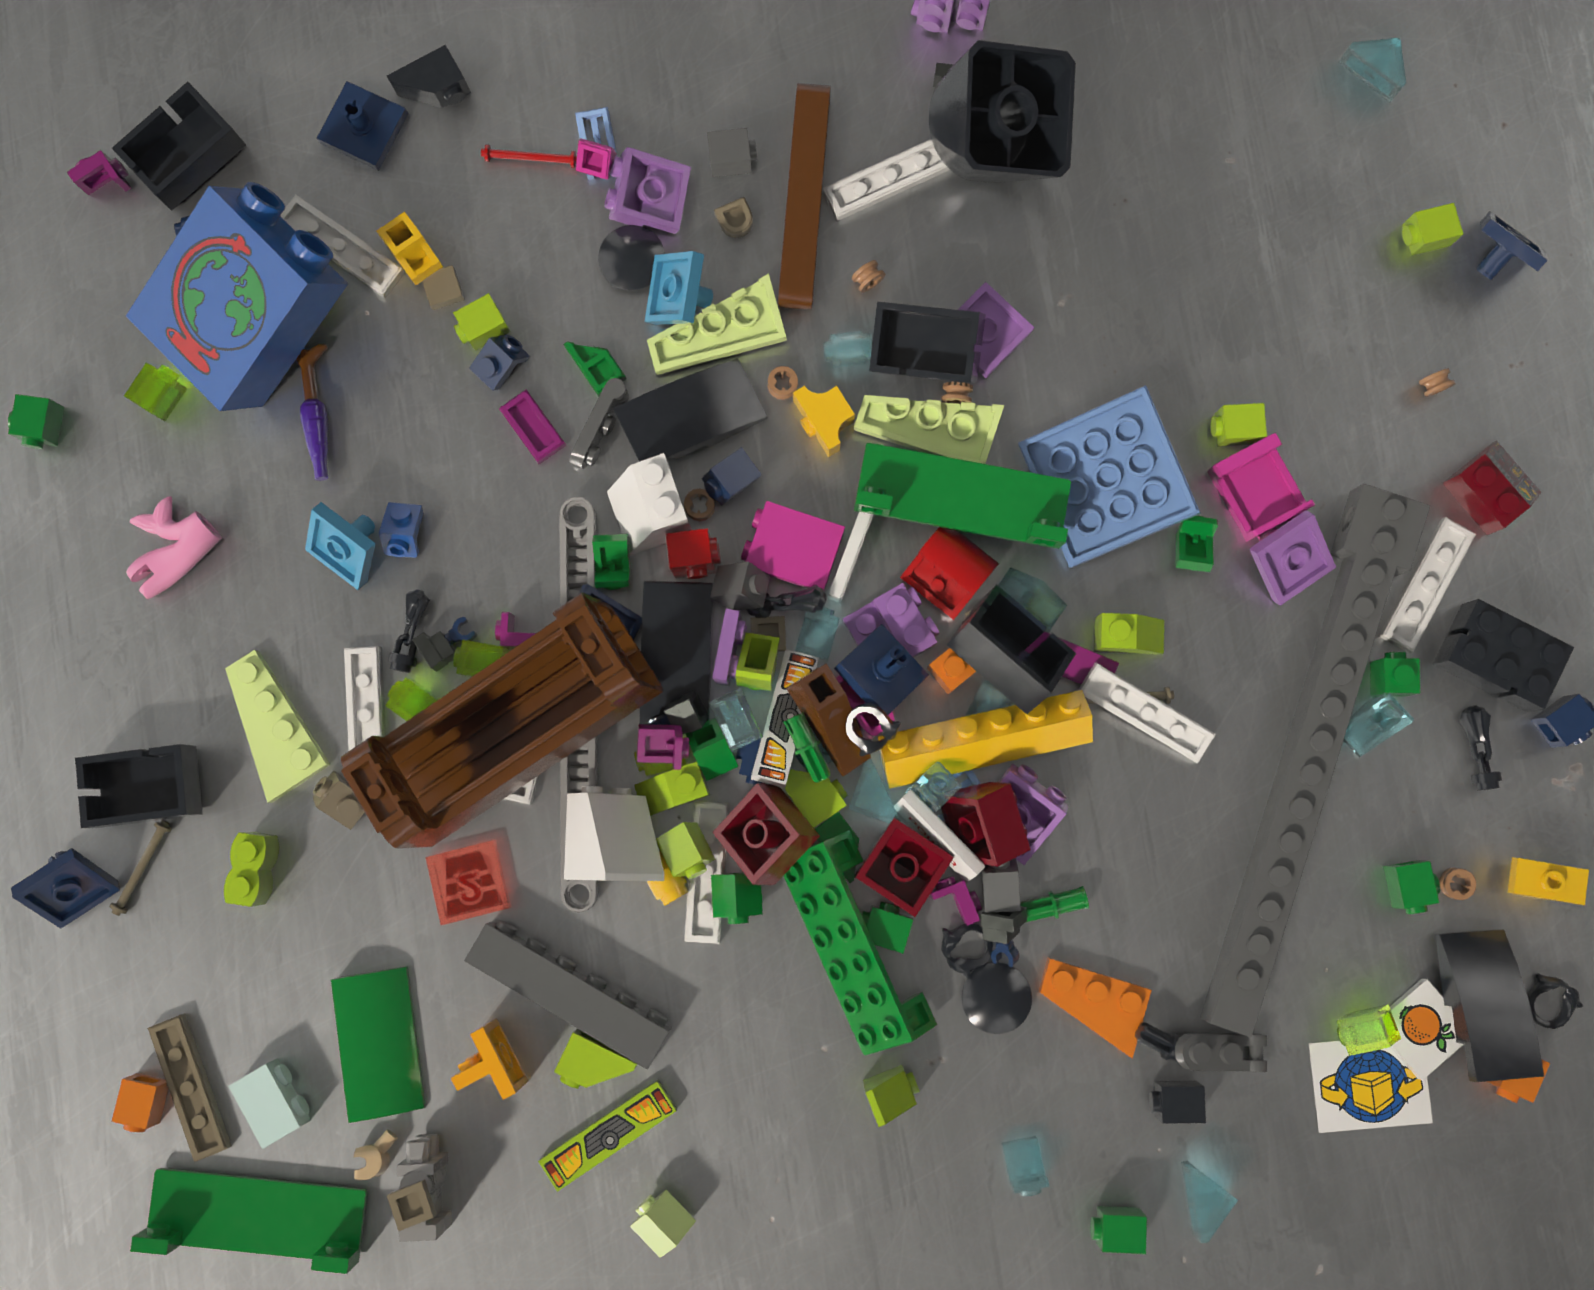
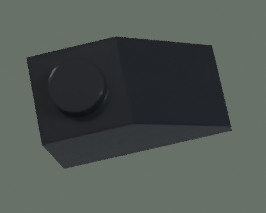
M446 44L387 75L388 80L399 97L440 108L458 104L466 95L471 93Z

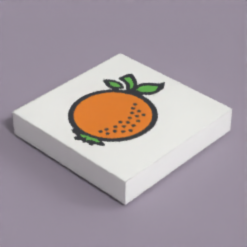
M1425 978L1419 980L1370 1023L1417 1079L1424 1080L1463 1045L1456 1043L1452 1007L1444 1006L1443 997Z

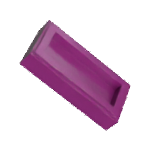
M527 389L499 408L539 465L566 446V443Z

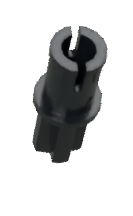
M1142 1022L1135 1031V1038L1138 1042L1160 1052V1056L1165 1060L1172 1059L1177 1061L1175 1046L1179 1035L1174 1032L1168 1034L1146 1022Z

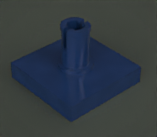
M346 81L316 139L320 144L379 171L409 113L405 107Z
M1491 211L1480 221L1481 231L1497 243L1476 267L1488 279L1493 280L1513 256L1520 258L1537 272L1548 261L1543 249Z
M883 624L877 627L834 667L835 671L865 703L878 705L887 715L929 676L924 668Z
M73 848L68 851L55 853V857H49L48 864L11 887L13 899L60 929L120 891L117 879Z

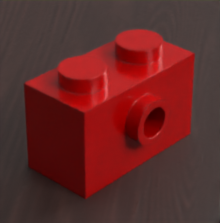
M708 528L665 533L669 568L675 579L687 577V579H701L708 577V574H716L715 564H721L719 543H717V537L711 538Z

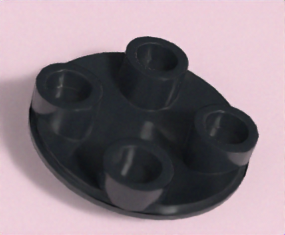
M627 225L615 229L604 239L599 249L598 261L602 274L611 286L623 290H640L648 287L651 283L655 255L665 254L662 242L651 230L642 226Z
M993 962L986 963L975 969L964 983L962 990L963 1010L968 1019L982 1031L992 1034H1003L1013 1031L1025 1021L1031 1010L1032 992L1025 976L1015 967H1009V964L1000 962L996 964Z

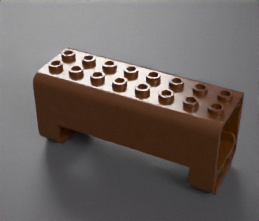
M583 592L555 610L553 615L556 617V620L386 736H371L341 756L343 766L341 772L376 832L381 833L386 841L397 849L433 847L662 693L664 690L660 681L623 622L609 604Z

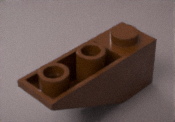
M827 663L814 669L786 688L801 713L804 712L810 727L817 738L820 739L821 744L842 777L871 758L870 754L860 756V748L851 741L846 733L845 723L852 708L846 693ZM854 717V730L859 736L863 737L857 720Z

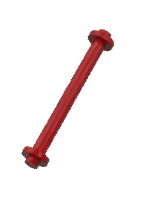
M486 144L485 148L481 149V157H484L486 162H490L491 158L568 163L571 168H575L577 163L576 151H571V155L498 150L491 149L489 144Z

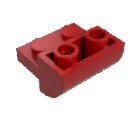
M939 527L920 549L918 555L900 578L954 620L1000 563L958 530Z

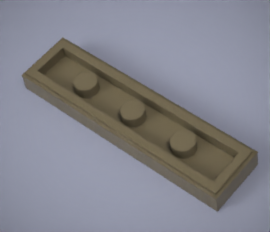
M181 1014L149 1027L148 1031L194 1162L232 1147L186 1014Z

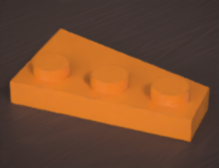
M1048 958L1038 991L1133 1059L1138 1041L1135 1038V1031L1143 1022L1152 990Z

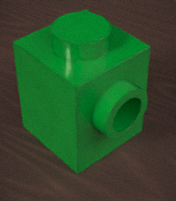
M15 394L13 410L8 416V434L20 439L22 446L33 449H43L44 444L58 446L65 407L49 398Z
M1406 652L1384 653V658L1370 662V696L1406 697L1420 694V658H1407Z
M717 717L706 721L703 728L686 733L692 753L707 781L739 767Z
M1413 860L1383 866L1392 908L1405 909L1406 914H1418L1427 912V905L1439 903L1440 882L1437 875L1432 871L1430 861Z
M744 872L711 875L713 918H727L728 924L749 923V916L763 915L761 885H753Z
M883 901L880 902L879 907L871 905L869 912L863 910L862 917L874 944L903 954L913 918L900 914L901 908L899 906Z
M1097 1206V1217L1091 1218L1090 1231L1092 1240H1096V1244L1102 1252L1146 1254L1147 1216L1140 1208Z

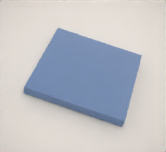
M1146 385L1018 443L1031 473L1071 481L1063 527L1068 529L1066 543L1061 547L1069 568L1076 567L1201 514Z

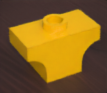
M405 211L376 230L381 240L415 286L438 269L443 268L441 262Z
M804 385L793 392V402L803 416L800 419V423L809 437L815 435L828 457L840 451L841 442L838 436L844 428L854 423L855 413L839 388L835 386L825 393H814Z
M1512 857L1508 893L1585 905L1589 870Z

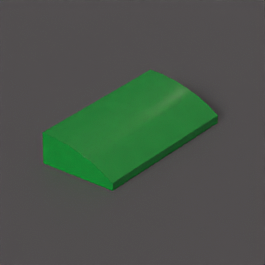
M408 966L331 979L348 1123L425 1108Z

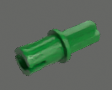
M804 712L783 721L797 749L794 752L796 755H801L812 780L818 783L829 778L830 770L818 747L821 741L820 739L816 740Z
M1081 886L1077 889L1056 894L1049 891L1047 896L1020 902V907L1027 908L1026 922L1051 916L1058 919L1059 914L1084 908L1088 909L1089 903L1086 891Z

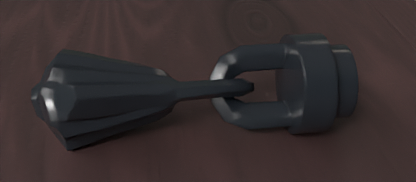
M817 585L798 592L783 593L777 597H770L766 593L763 608L748 609L747 611L756 618H767L773 610H802L815 613L816 611H822L827 601V595ZM792 598L791 604L786 605V602L783 599Z
M415 589L406 594V626L404 634L400 635L395 642L393 653L390 652L388 662H391L389 669L410 673L411 668L416 666L417 658H415L417 646L412 639H414L417 624L430 602V599L422 590ZM402 644L405 646L410 645L408 655L400 653Z
M1474 705L1464 710L1459 720L1467 735L1471 755L1478 762L1479 773L1471 775L1472 784H1476L1477 791L1500 788L1499 781H1502L1501 772H1491L1489 760L1492 756L1489 739L1491 715L1485 708ZM1483 743L1485 752L1481 751L1478 754L1476 744Z

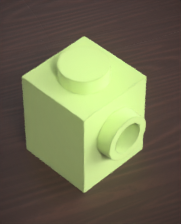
M665 1190L656 1198L649 1195L635 1211L639 1216L630 1227L661 1258L678 1245L696 1220Z

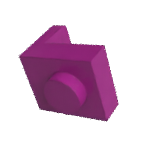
M101 150L90 157L81 159L74 168L67 171L73 183L87 195L92 194L112 180L125 192L132 189L125 179L129 173L116 157L111 160Z
M502 612L501 620L496 621L495 638L497 641H500L501 647L512 650L536 633L514 632L515 616L510 612Z
M638 724L637 762L673 763L674 770H681L682 759H688L689 738L683 737L681 725Z
M954 876L938 881L935 886L936 889L930 894L933 900L952 893L963 923L968 926L980 921L977 912L982 910V906L975 890L969 892L965 881L962 879L955 881Z

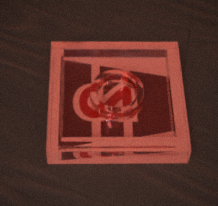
M496 840L425 857L441 925L511 908Z

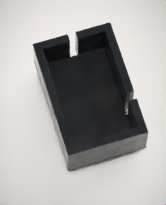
M188 81L165 101L182 119L178 125L159 106L112 147L113 151L171 211L246 146L233 128Z
M877 302L869 371L977 383L981 352H976L974 349L975 345L982 346L986 314L974 311Z
M997 584L973 607L962 622V625L947 643V646L1026 714L1031 712L1053 692L1076 655V652L1053 632L1032 652L1028 653L1025 649L1041 636L1047 627Z
M1476 599L1461 605L1449 629V632L1455 635L1445 637L1433 665L1490 694L1500 693L1499 699L1525 712L1546 708L1574 647L1480 599Z
M177 744L149 748V750L138 749L75 758L77 789L100 790L101 795L78 796L81 828H103L203 815L196 746Z

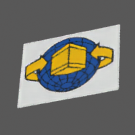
M1382 1037L1308 1043L1319 1133L1433 1123L1428 1078L1426 1077L1424 1080L1417 1079Z

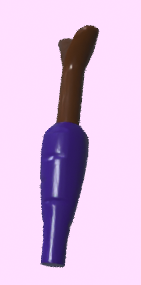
M318 344L309 350L303 348L296 358L301 367L305 401L300 406V419L307 449L313 464L315 480L317 481L329 479L327 469L328 414L325 404L318 398L315 365L328 348L326 344Z

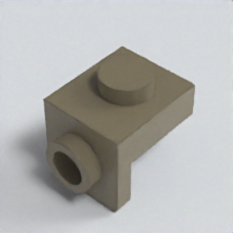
M335 771L329 777L324 776L321 778L313 790V801L316 807L351 830L365 811L350 785L342 780L340 774Z

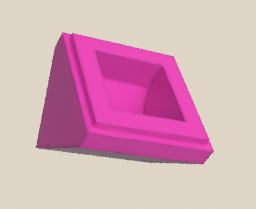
M580 138L578 142L576 171L608 180L612 163L617 153L612 147Z

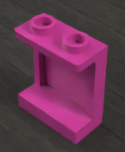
M1276 432L1216 463L1207 471L1246 542L1255 537L1259 541L1263 540L1277 530L1276 526L1286 521H1291L1305 510L1315 506L1312 499L1309 501L1304 499L1279 455L1277 448L1282 443Z
M766 501L764 509L758 508L755 513L752 528L757 530L753 541H746L741 554V560L749 561L769 576L805 588L817 585L825 591L845 532V526Z

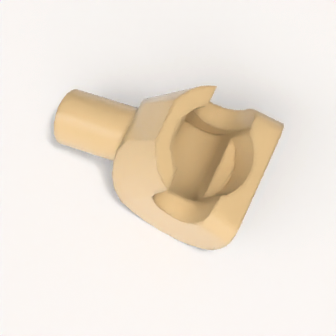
M387 1129L375 1144L355 1149L354 1157L364 1158L366 1166L355 1170L354 1179L368 1180L382 1175L388 1169L390 1157L387 1150L398 1139L392 1131Z

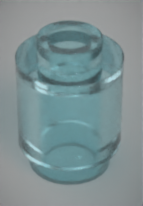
M862 331L829 334V341L823 342L825 362H831L833 368L865 365L866 361H870L871 334H862Z

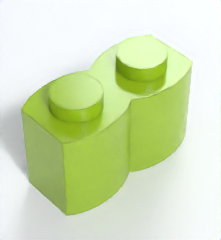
M239 832L236 835L230 851L232 869L228 873L224 884V899L226 903L248 907L266 904L273 889L271 869L276 864L279 856L280 846L277 835L257 832Z

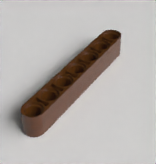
M797 83L778 307L812 310L831 85Z

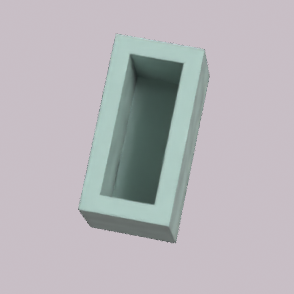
M278 1059L266 1063L228 1086L262 1149L311 1121L308 1115L309 1107L306 1100L301 1095H297L291 1084L292 1075L289 1069L284 1064H280Z

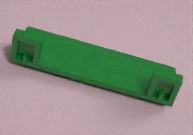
M867 443L854 511L1059 549L1067 540L1068 529L1063 527L1071 481L1031 472Z
M849 829L810 847L783 876L862 1053L868 1055L913 1042L937 1026V1022L923 992L912 995L903 1002H900L842 873L864 862Z
M159 1168L154 1173L147 1228L132 1236L130 1252L167 1255L179 1246L312 1259V1271L347 1274L359 1263L367 1190L353 1187Z

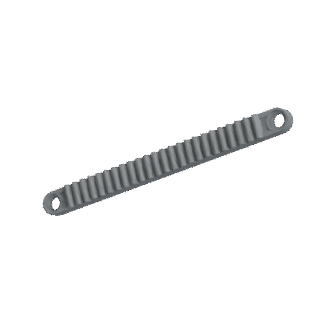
M582 497L569 498L560 508V607L576 597L583 585L589 584L595 588L594 578L596 571L592 540L593 535H596V514L589 501ZM576 506H582L587 510V518L581 524H573L569 521V512ZM598 736L560 761L561 899L567 909L577 913L589 910L596 903L598 880L564 879L567 793H581L582 786H598ZM577 884L584 885L589 890V899L582 905L574 903L570 898V891Z

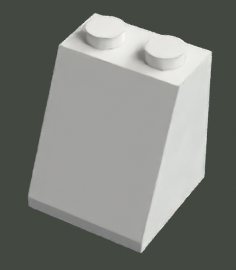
M664 453L631 464L607 491L621 534H628L630 556L666 544L665 533L692 530Z
M582 786L581 793H567L564 879L664 881V870L646 796L632 795L631 788H611V794H603V787Z

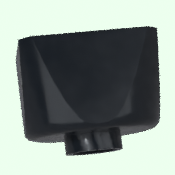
M978 40L943 75L931 98L929 130L934 148L943 163L959 177L975 182H1013L1062 177L1071 167L1076 63L1068 51Z

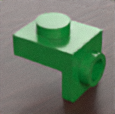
M1196 515L1180 523L1176 533V568L1203 572L1211 571L1214 565L1213 536L1218 528L1217 519Z
M628 534L593 535L592 545L596 571L594 578L595 588L617 590L622 587H628L631 576Z

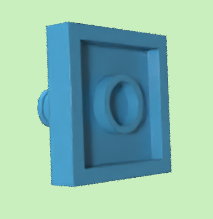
M688 251L655 255L644 322L654 325L694 323L696 306L706 308L711 305L713 300L712 289L699 286L704 254Z
M320 502L311 509L305 550L355 589L359 590L368 581L376 544L368 537L375 532V524L366 515L359 516L350 524Z

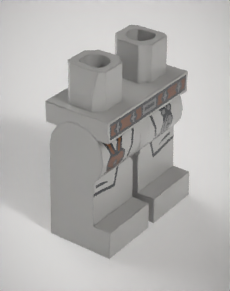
M419 1134L415 1136V1140L406 1142V1159L397 1165V1177L404 1176L400 1181L399 1189L425 1179L437 1213L434 1218L399 1231V1242L437 1240L452 1225V1210H442L441 1186L446 1179L444 1166L448 1164V1152H439V1134Z

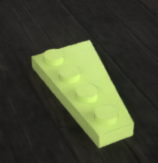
M769 273L759 278L758 282L735 291L731 294V297L720 303L712 304L702 309V312L694 317V323L675 324L647 339L656 375L787 341Z
M864 395L854 430L923 453L986 464L1004 405L992 404V406L975 405V403L969 402L958 404L944 403L941 400L916 401L909 400L908 398Z
M258 650L251 651L225 668L267 803H273L328 767L330 763Z

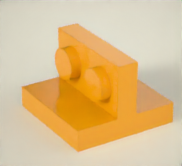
M496 1018L470 1034L479 1052L457 1065L460 1071L451 1077L457 1091L490 1074L504 1100L517 1093L528 1082Z

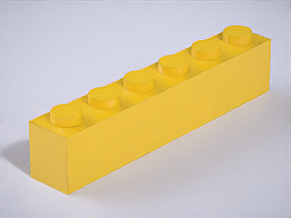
M1078 690L1047 697L1028 714L1024 713L1016 705L898 731L896 737L888 740L885 746L880 749L888 787L891 789L1093 742L1092 713L1083 691ZM883 735L878 736V741L885 737Z

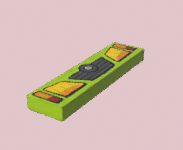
M658 1079L540 1158L538 1162L558 1192L675 1113L677 1107Z

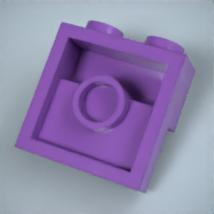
M914 0L911 15L917 17L916 24L922 25L924 29L931 32L941 31L948 33L951 22H955L967 30L977 29L983 31L991 0Z
M627 147L620 157L615 156L612 163L610 175L616 177L614 189L609 188L605 199L604 207L610 209L608 219L627 225H647L676 234L680 229L691 167Z
M903 583L842 619L857 646L881 624L905 647L913 658L938 643L935 636L939 635V631L930 616L925 619L917 608L922 605L918 594L913 587L906 589Z
M1012 763L998 782L1010 783L1012 790L1017 796V807L1022 823L1027 829V839L1031 850L1016 857V860L1025 865L1065 817L1069 805L1065 803L1067 799L1065 794L1058 788L1050 785L1047 789L1037 782L1038 775L1030 767L1024 764L1017 767Z

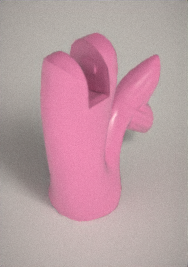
M168 496L157 504L153 514L137 515L130 520V523L149 533L158 534L164 539L178 542L141 555L128 567L126 573L132 582H137L153 572L154 575L145 581L139 589L146 599L153 598L186 575L222 540V537L215 527L197 511L181 521H173L172 496Z

